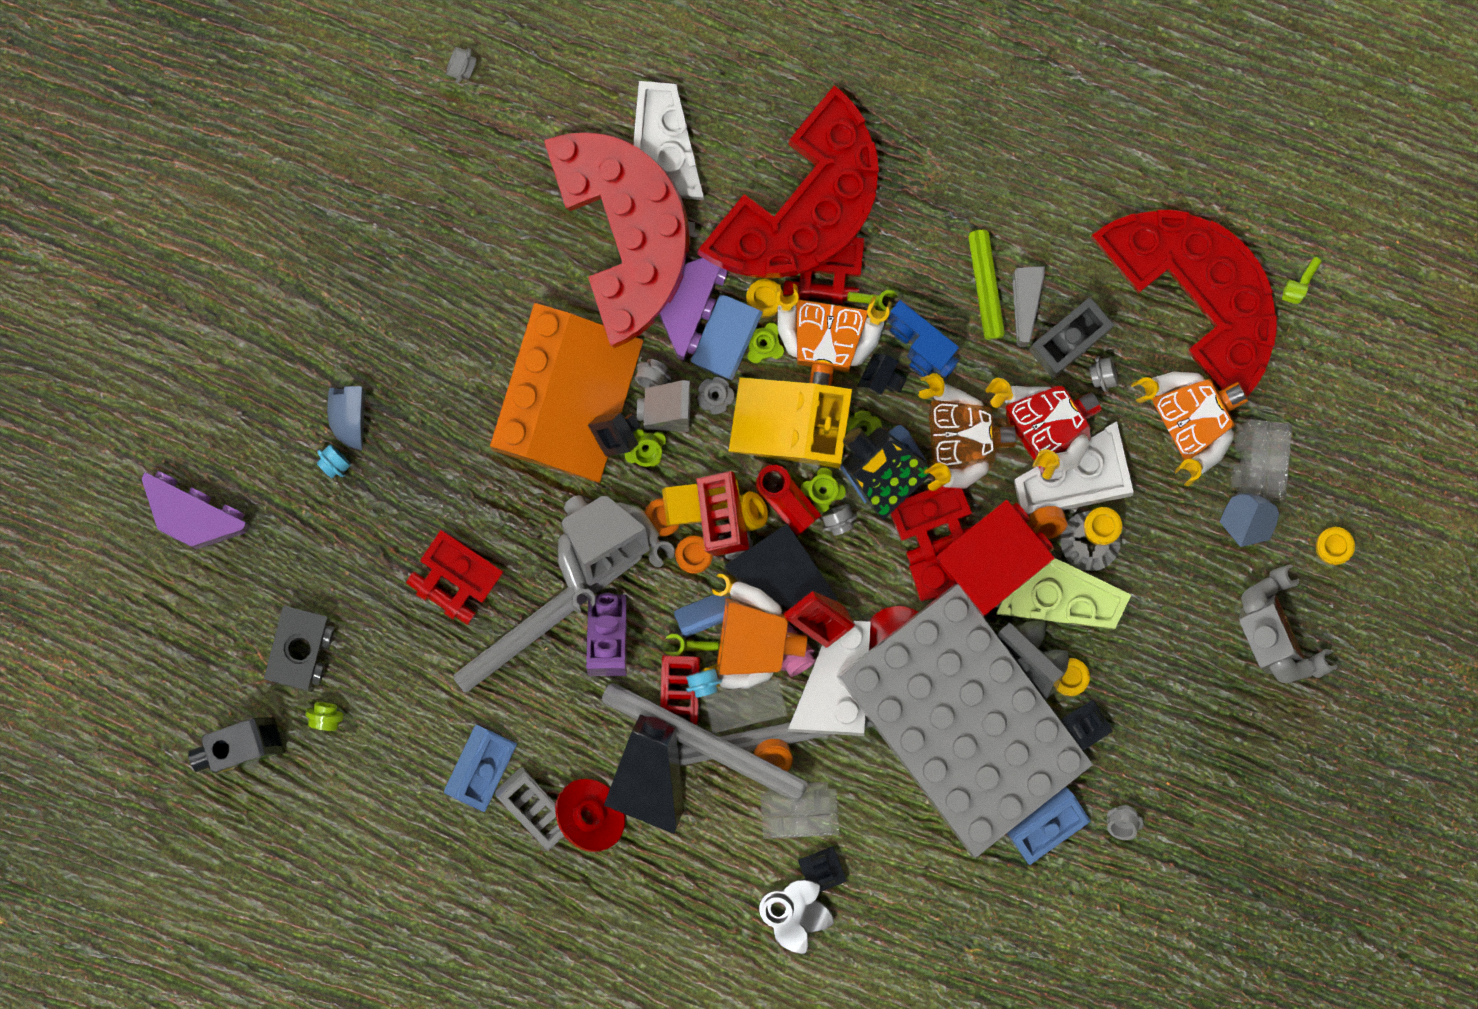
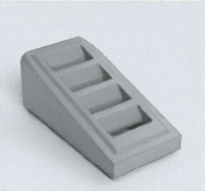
M1045 267L1017 268L1012 274L1016 342L1019 348L1026 347L1032 337L1045 276Z
M520 767L495 790L496 797L547 851L564 837L558 824L545 836L541 832L556 817V803L523 767ZM525 783L528 787L512 800L510 796ZM536 794L539 798L523 812L520 807ZM547 806L550 810L534 824L530 819L543 807Z

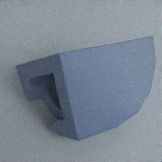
M344 386V389L329 388L327 404L329 427L335 437L347 447L363 451L366 391L361 386Z
M1243 493L1231 498L1224 510L1220 523L1237 544L1243 547L1270 540L1277 525L1279 512L1277 506L1270 500L1260 495Z

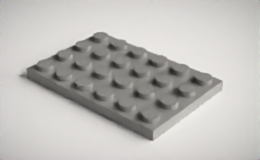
M958 584L950 587L837 676L969 854L974 858L978 857L1093 765Z

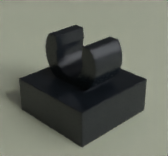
M873 353L857 387L869 394L882 395L885 389L890 392L896 391L901 393L907 380L893 373L899 361L886 354Z
M621 412L600 416L588 424L605 457L630 452L639 444L633 434L640 427L634 413H630L625 418Z
M1094 700L1089 701L1060 720L1082 751L1113 732Z
M833 846L798 860L805 880L820 884L819 892L847 882Z

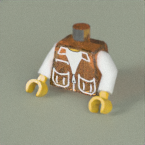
M937 373L923 376L920 380L927 382L930 389L919 391V397L922 399L934 397L935 399L931 401L928 410L932 466L924 470L925 474L931 473L935 481L928 484V488L931 491L937 490L942 486L948 488H967L985 476L989 468L993 467L995 449L1016 447L1015 426H993L992 408L984 406L982 401L962 390L944 383L943 378Z

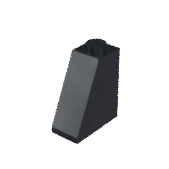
M788 524L724 565L728 575L734 576L736 580L761 589L786 611L812 591L834 601L838 600Z
M640 714L630 734L604 806L673 834L684 812L676 730L666 725L659 718L646 717Z

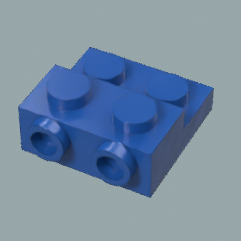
M899 300L890 311L887 323L892 326L889 331L904 344H907L909 341L913 343L907 355V358L911 360L910 368L921 377L937 373L945 381L959 362L955 357L959 347Z

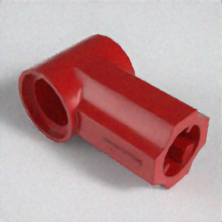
M768 465L757 475L755 488L758 494L769 503L784 523L789 525L796 537L822 516L782 466ZM776 473L781 476L783 480L781 491L777 493L768 492L762 482L764 475Z

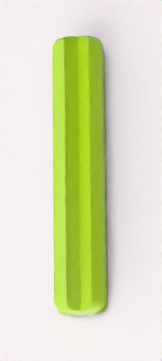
M983 229L975 230L969 233L968 238L984 338L986 340L1000 339L1004 336L1005 332L989 232Z

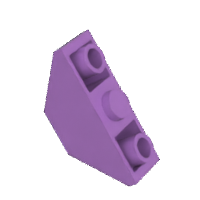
M704 258L684 265L682 271L684 276L678 291L671 303L668 302L659 314L677 358L684 362L688 353L693 355L702 336L697 330L702 318L709 320L717 300L711 298L716 284L723 286L729 272L708 262Z
M157 471L155 477L146 472L142 477L157 529L194 549L245 534L250 528L247 523L242 521L245 514L226 504L222 510L209 505L210 496L192 487L189 493H186L175 487L178 480L160 471Z
M612 593L595 595L593 608L590 604V599H588L586 657L588 676H627L626 594L614 595Z

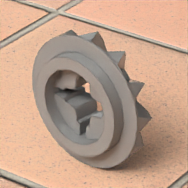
M1091 511L1078 513L1067 522V528L1061 534L1062 552L1065 558L1078 569L1084 571L1101 570L1110 565L1117 557L1121 545L1120 536L1109 545H1096L1092 552V557H1089L1087 544L1075 541V538L1085 537L1083 524Z

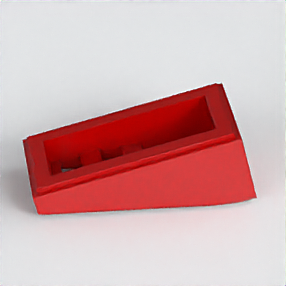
M728 471L696 478L705 552L713 556H721L748 550L747 530L734 472ZM725 487L726 493L710 496L709 490ZM727 502L728 508L713 511L712 505ZM729 518V524L716 525L717 520ZM731 534L732 538L723 540L719 538L721 535Z
M814 591L784 613L786 620L826 648L856 626L846 607Z
M662 656L660 707L673 714L690 715V722L697 725L699 697L696 698L694 691H669V683L688 684L687 676L669 675L670 668L692 669V674L699 673L700 657ZM668 699H690L691 706H668Z

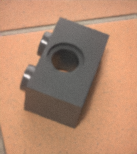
M1089 297L1031 346L1029 352L1051 378L1054 379L1112 330L1114 324Z
M283 606L264 679L312 692L314 685L319 686L325 669V664L320 663L323 648H330L335 627L329 626L331 619L323 615ZM298 640H307L311 646L309 656L304 660H296L292 655L293 644Z

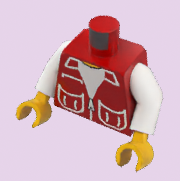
M1002 378L993 379L985 389L987 393H995L990 403L995 408L1000 407L1004 402L1008 404L1005 406L1007 422L1010 427H1015L1016 436L1034 461L1032 466L1034 468L1038 467L1042 477L1049 480L1054 472L1077 468L1089 447L1091 439L1090 426L1087 419L1102 411L1095 395L1089 392L1073 401L1063 386L1053 388L1010 386Z

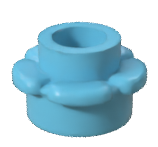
M329 444L323 451L320 449L317 451L321 458L317 465L330 478L333 479L336 475L340 477L345 476L344 472L351 464L333 445Z
M716 669L692 674L686 677L689 685L686 691H694L696 698L718 692L716 685L720 684L722 679H718Z

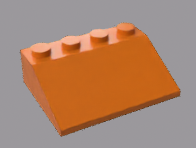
M534 302L490 444L492 451L600 483L608 456L605 457L588 424L596 417L622 413L644 340L634 338L626 344L613 348L610 346L604 325Z

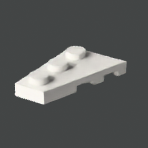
M639 81L633 145L649 155L664 169L676 186L681 198L704 200L677 85Z
M1117 421L1107 426L1104 431L1091 437L1089 447L1077 468L1054 472L1052 478L1046 480L1042 477L1038 467H1035L1014 480L1019 505L1028 516L1035 510L1046 506H1056L1067 510L1133 496L1134 492Z
M854 621L856 626L831 646L826 648L822 645L788 732L864 736L865 714L837 676L869 651L870 622Z

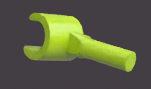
M1314 257L1303 273L1300 282L1288 279L1283 291L1282 300L1293 304H1299L1308 291L1311 278L1322 263L1319 258Z
M885 290L880 295L849 292L847 300L869 304L872 297L876 296L874 306L877 307L878 311H885L887 307L882 303L883 297L897 298L898 295L893 290Z
M670 634L665 638L669 640L678 639L681 643L679 651L674 653L665 652L669 656H683L686 652L718 651L719 648L718 642L686 640L677 634Z

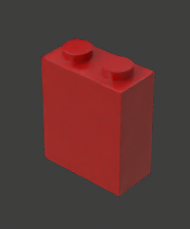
M1007 499L934 559L953 584L960 586L983 617L1055 559L1051 554L1054 550L1051 542L1042 532L1036 535L1027 525V522L1031 519L1025 510L1017 502L1011 505Z

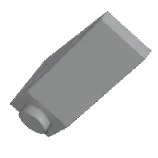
M681 380L645 388V398L637 399V420L644 421V430L689 432L690 381Z

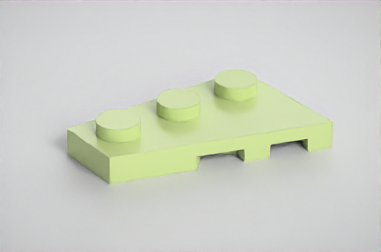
M1055 558L1001 602L996 614L1114 630L1131 594Z

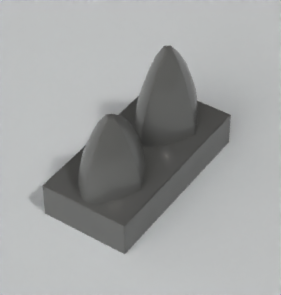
M1028 621L1015 627L1008 623L999 631L997 637L1038 692L1045 699L1049 698L1057 690L1067 671L1069 662L1068 651L1049 650L1041 653L1038 650L1045 636V621Z

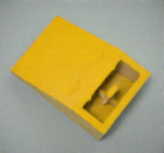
M740 377L728 452L840 468L852 389L814 383Z

